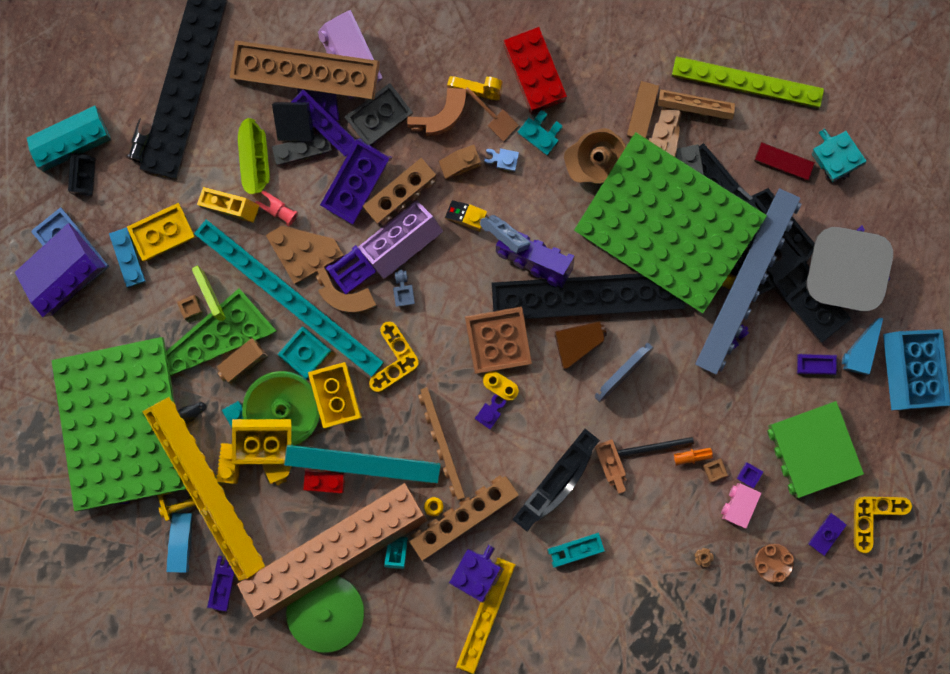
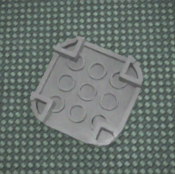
M830 227L823 230L814 242L815 245L806 280V288L809 295L820 303L859 311H870L877 308L882 303L887 289L893 261L891 243L880 235L852 229Z

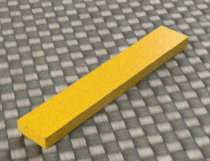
M498 557L495 564L504 568L495 586H492L484 603L480 602L456 668L472 674L476 671L516 565Z

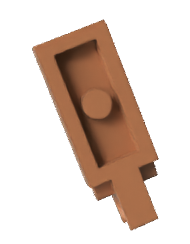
M611 439L596 445L595 450L607 482H609L610 486L615 485L618 494L625 492L626 489L623 481L627 480L626 473L613 440Z

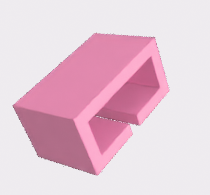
M737 483L736 486L733 485L729 493L731 500L728 504L725 503L721 514H723L722 519L746 529L761 496V492Z

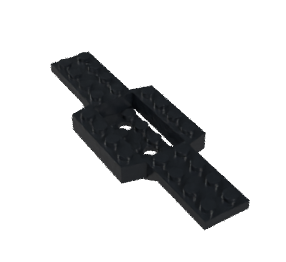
M704 143L701 144L699 149L704 175L767 214L775 197L771 190L767 188L750 196L738 185ZM791 217L790 220L793 221L789 232L785 231L782 236L785 240L781 249H776L781 253L782 258L780 261H775L772 267H767V271L773 277V280L767 276L764 284H759L757 291L761 295L775 289L818 342L822 343L851 318L842 307L820 303L809 295L806 288V280L810 267L807 261L813 254L815 243L797 221ZM758 231L756 232V234L754 235V237L752 238V240H751L750 243L748 244L747 247H748L749 249H750V247H751V245H752V243H753V241H754V239H755V237H756ZM746 249L733 267L737 274L748 254Z

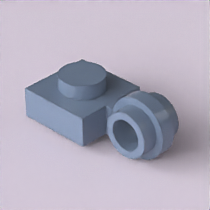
M400 269L398 272H395L396 283H400L401 287L393 288L396 307L415 304L413 286H405L404 283L408 282L407 271Z

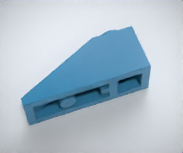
M883 318L875 319L847 353L843 355V370L862 375L870 374Z

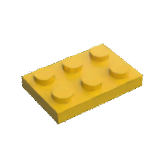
M176 203L127 226L143 262L196 238L180 203Z

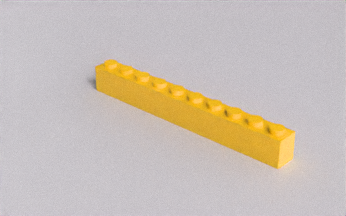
M167 397L142 412L238 580L247 579L265 567L263 558L256 551L253 540L247 535L242 521L238 519L234 512L233 505L226 498L224 489L218 484L213 470L206 463L204 454L200 452L195 438L189 433L184 419L180 417L176 410L175 403L171 401L170 397Z

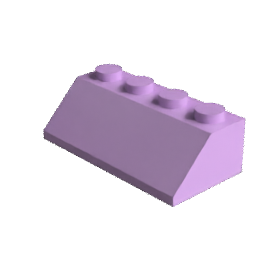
M351 10L326 22L318 31L319 39L328 54L374 60ZM380 71L378 72L377 83L382 79Z
M416 200L358 246V248L384 279L403 263H406L413 255L421 251L428 243L436 239L443 230L434 217Z

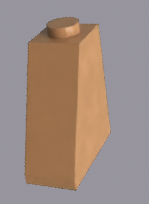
M251 338L217 366L220 370L218 375L224 382L227 380V382L232 383L268 356L260 344Z

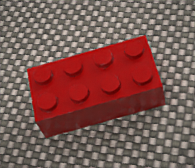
M537 27L505 39L503 46L530 114L532 115L540 112L541 109L545 110L566 102V92L540 28Z

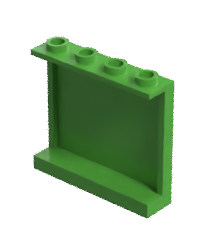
M837 401L768 425V436L771 441L774 440L776 446L774 448L777 459H781L783 464L781 471L784 477L788 478L790 483L787 485L788 490L795 498L803 497L864 474Z

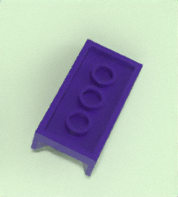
M361 138L356 139L320 206L347 222L354 224L385 167L393 157L387 156L364 143Z

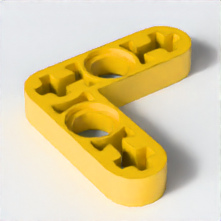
M450 76L447 87L466 89L468 87L476 96L500 100L503 82L494 77H486L484 84Z
M393 322L383 323L380 332L398 360L371 377L369 385L375 392L387 389L414 371L419 365L417 356ZM385 327H394V329L392 330L393 334L395 335V337L397 336V334H399L400 337L395 338L390 343L389 340L392 338L390 334H384V332L386 331ZM397 341H402L405 344V349L401 352L394 349ZM406 358H414V366H406L404 369L407 371L403 373L402 368L397 364L401 362L404 365L407 363ZM393 367L398 368L400 371L397 378L389 376V370ZM385 372L386 377L391 382L387 384V381L385 380L381 383V388H374V380L376 378L378 380L383 379L384 377L381 374Z
M858 497L854 502L855 549L862 553H868L872 550L873 514H908L912 509L910 500L904 497ZM863 500L865 503H868V507L864 509V514L869 513V517L858 516V513L863 514V508L859 507V503H862ZM881 500H885L888 503V508L885 511H881L878 508V503ZM891 500H894L893 504H901V501H903V504H906L907 507L903 508L902 512L901 508H893L894 512H891L893 507ZM862 519L868 521L869 526L866 530L859 528L858 524ZM858 533H869V536H864L865 542H868V546H865L864 550L862 546H859V542L863 541V536H858Z

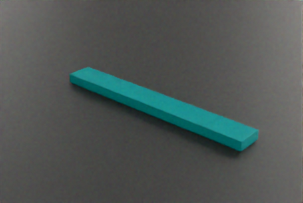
M287 445L284 460L285 466L438 483L441 466L440 463L293 445Z

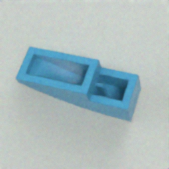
M172 513L167 572H189L192 513Z

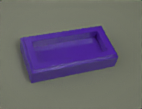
M797 354V374L836 375L837 355Z

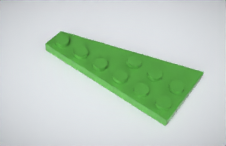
M239 288L220 304L226 317L225 320L218 321L211 312L166 351L170 376L240 348L251 338L257 341L277 331Z

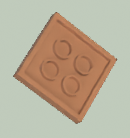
M522 307L465 316L475 374L532 364Z

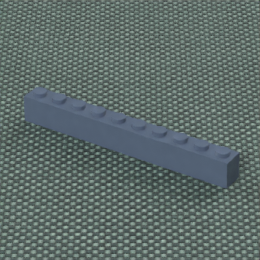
M780 188L778 189L766 214L767 217L758 230L695 365L714 374H717L718 371L722 372L726 361H723L726 353L731 354L735 345L732 341L735 336L739 337L743 328L740 324L743 319L747 320L751 309L748 307L751 301H756L760 293L757 291L759 284H764L768 276L765 273L767 267L773 266L776 259L774 253L776 249H781L785 240L782 236L785 231L789 232L793 221L790 219L793 213H798L802 205L799 203L800 197Z

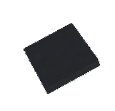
M274 102L272 104L277 141L314 140L309 102Z

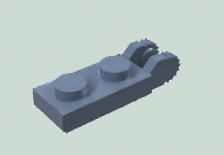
M491 215L489 218L485 217L480 220L481 227L486 232L490 231L498 240L507 245L511 251L519 253L529 249L531 243L499 217Z

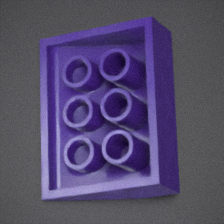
M68 223L16 270L15 274L30 303L42 317L53 316L106 266L75 228Z

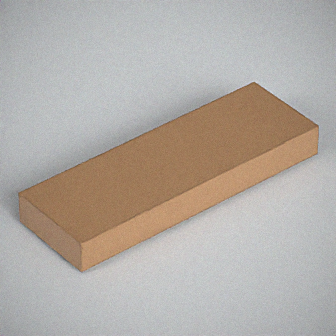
M640 82L627 137L632 138L635 132L646 138L659 85Z

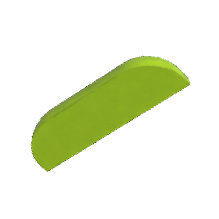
M252 118L245 119L239 127L238 151L242 186L247 193L256 194L262 192L266 184L269 183L270 174L266 134L264 129L261 130L259 125L255 123L256 120Z

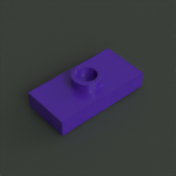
M830 513L808 542V545L825 556L847 524Z

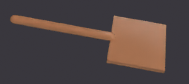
M467 87L466 91L494 118L487 126L504 142L519 125L503 109L496 116Z

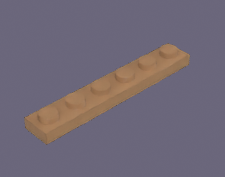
M428 387L420 389L421 394L418 397L421 406L425 405L427 412L424 413L428 424L432 423L434 430L430 432L433 441H438L440 449H437L440 461L444 460L446 467L443 470L446 479L450 478L452 485L449 486L452 497L456 496L457 500L462 499L465 495Z

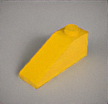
M203 187L197 203L198 206L254 223L259 204L247 198Z

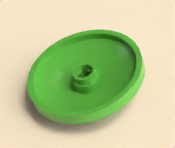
M277 371L263 375L249 387L243 400V419H291V445L293 446L303 442L312 434L320 417L311 384L303 377L291 372Z
M337 575L287 606L286 617L288 627L294 638L310 650L316 652L340 650L350 644L361 630L364 621L363 600L352 583Z

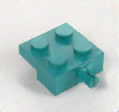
M826 129L819 132L824 142L813 148L812 156L820 168L826 171L832 182L866 164V159L847 131L834 137H830Z

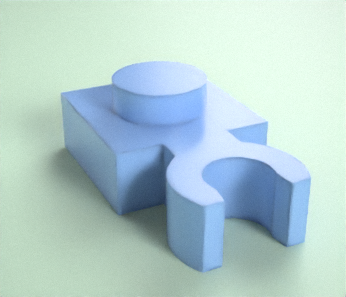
M500 148V153L498 154L493 149L486 150V153L493 155L492 159L484 160L486 164L496 162L498 169L515 172L519 152Z

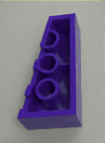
M521 232L518 233L531 244L529 249L519 253L511 251L507 245L498 240L496 253L499 257L513 261L521 269H528L532 275L546 279L554 287L559 286L562 288L573 271L574 255L569 253L565 256L556 247L549 249L542 241H530V237Z

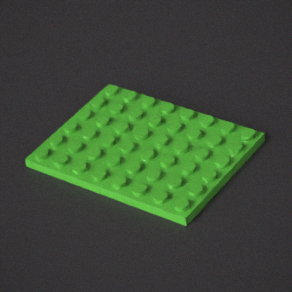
M635 132L574 231L693 308L704 313L767 215Z
M163 337L51 360L74 511L77 512L186 490L185 485L142 412L167 397H170L171 401L174 402Z

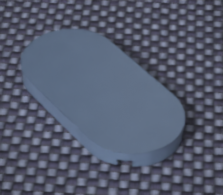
M646 343L645 348L642 347L635 352L601 387L600 391L602 393L600 395L598 393L595 394V399L599 403L606 399L647 358L654 348L649 343Z

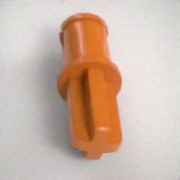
M711 448L695 451L690 449L687 452L674 454L676 466L686 463L695 464L696 461L713 458Z

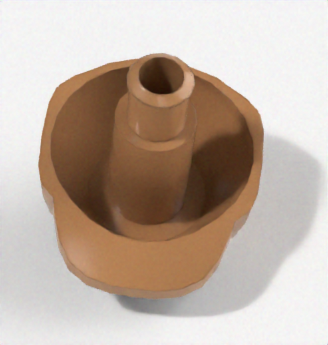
M607 128L598 129L581 136L579 141L570 146L564 153V161L570 178L576 182L603 183L626 148L622 138Z

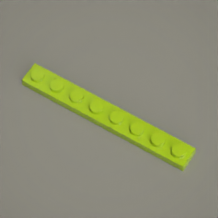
M678 56L675 58L671 75L673 77L820 108L824 88Z

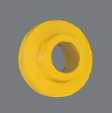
M437 497L429 498L424 505L425 512L433 517L440 515L444 508L443 502ZM436 503L438 506L437 510H431L430 505Z

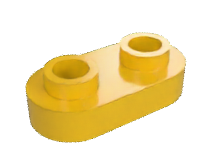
M490 371L483 378L484 386L504 400L511 401L517 397L519 392L518 386L498 372ZM491 377L496 378L495 384L489 382ZM511 387L513 389L512 394H507L505 389Z

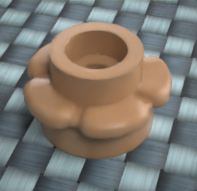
M702 548V550L696 551L695 562L699 566L708 567L711 565L714 556L710 553L709 549Z

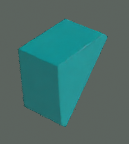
M400 537L387 545L384 567L405 568L407 537Z

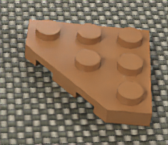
M280 226L266 235L295 285L318 272L317 269L325 268L344 256L333 238L286 226Z

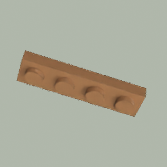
M660 89L658 106L667 109H678L683 112L699 113L703 116L709 115L720 119L733 120L735 103Z

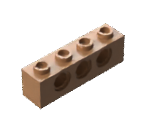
M420 158L364 204L363 208L378 226L381 224L384 226L392 219L391 216L395 212L400 213L406 208L405 204L408 201L416 200L425 187L427 189L432 187L436 183V174ZM414 177L421 179L420 184L417 186L410 183ZM399 189L406 191V195L403 198L396 196V192ZM385 201H389L392 204L388 210L381 208L382 203Z

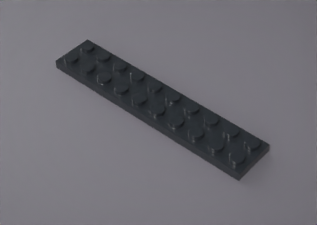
M187 0L153 119L154 124L148 146L145 147L140 170L178 179L228 0Z
M641 273L571 277L567 279L562 288L550 285L546 279L491 282L493 312L522 307L524 319L685 309V302Z

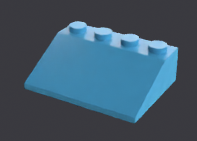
M943 330L898 331L883 334L891 411L950 406Z

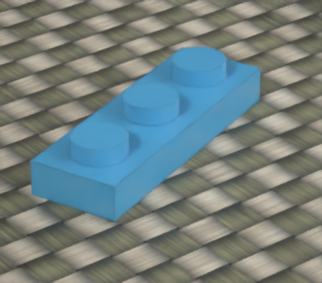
M127 227L109 233L126 287L130 288L146 282Z

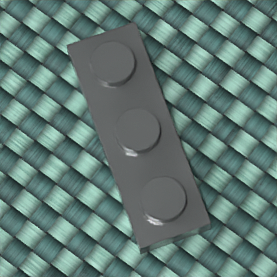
M322 134L314 135L313 141H291L272 146L277 166L332 152L330 142Z

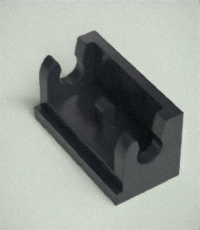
M71 154L68 181L69 193L72 195L93 196L96 158L90 155Z

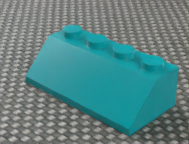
M92 106L27 137L29 151L37 168L42 172L70 160L71 154H82L112 140L96 106Z

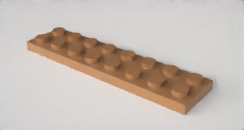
M235 40L230 78L374 100L380 61Z

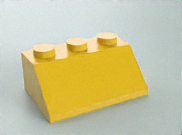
M346 362L308 372L323 429L362 419Z
M232 419V464H284L286 447L291 445V419Z

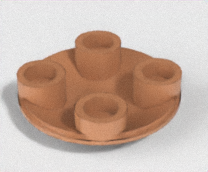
M769 544L758 551L755 558V568L759 576L765 581L771 583L782 582L792 573L794 557L784 546Z

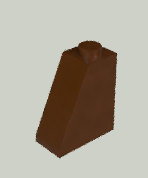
M599 321L555 331L554 334L562 369H568L605 340L604 337L607 336L605 325L601 326Z

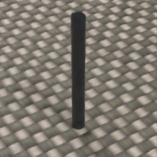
M693 437L621 449L617 450L620 458L693 445L694 439Z

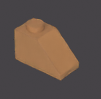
M471 145L441 159L439 164L445 179L480 167L481 161L475 145Z

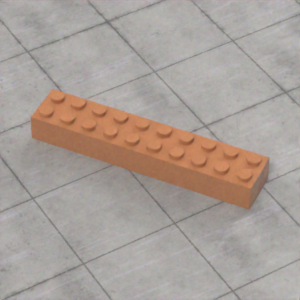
M404 483L237 585L254 618L261 622L428 520L410 489Z

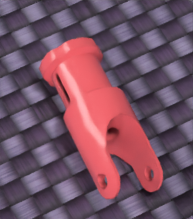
M262 190L261 193L270 200V207L259 201H255V203L259 204V207L275 218L279 217L285 221L287 226H291L296 220L298 212L292 211L285 206L284 202Z

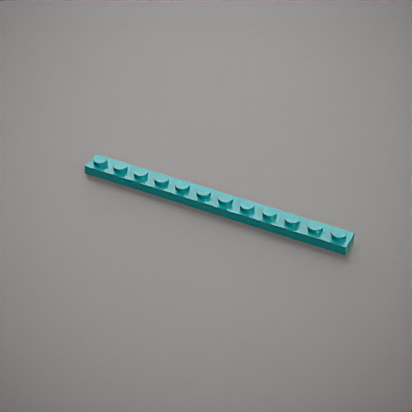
M207 219L196 230L194 234L368 375L374 376L384 362Z

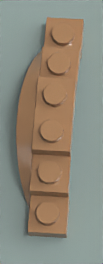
M662 108L659 122L655 124L653 136L649 138V141L676 157L680 131L679 122L682 113L680 110Z

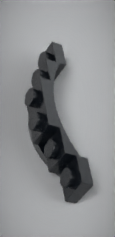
M584 428L512 520L528 532L535 522L551 513L575 487L589 463L592 450L600 440Z

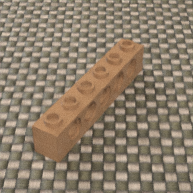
M499 475L491 481L493 485L487 489L483 486L475 492L477 496L471 500L467 497L459 502V508L456 510L451 508L443 513V519L440 521L434 519L428 523V529L424 532L418 530L412 534V540L409 542L420 559L423 561L519 496L506 476L502 478ZM498 489L501 497L498 500H492L489 496L491 490ZM476 500H482L485 503V508L482 511L474 509L473 504ZM460 511L468 513L469 518L466 522L458 520L457 515ZM444 522L452 524L453 529L451 532L445 533L442 531L441 526ZM428 533L436 535L435 543H427L425 537Z

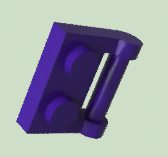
M356 245L351 248L352 251L332 266L326 267L345 294L350 293L376 273V270ZM356 256L360 259L338 276L336 271Z

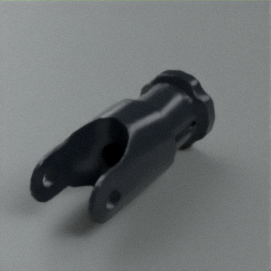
M141 118L138 120L131 140L132 147L130 153L126 156L129 160L138 163L143 162L142 156L145 147L148 146L154 124L152 123L148 135H141L138 132Z
M198 402L195 405L184 406L177 411L187 425L200 412L204 411L206 406L203 402Z

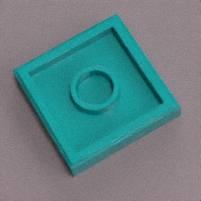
M302 326L277 355L307 380L309 378L308 372L316 370L330 354L331 350Z

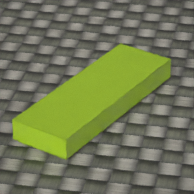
M198 265L193 267L192 272L213 316L220 322L225 320L224 312L205 272Z

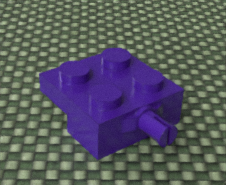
M488 545L483 555L467 549L449 583L484 603L492 586H495L504 568L495 564L490 559L495 548Z

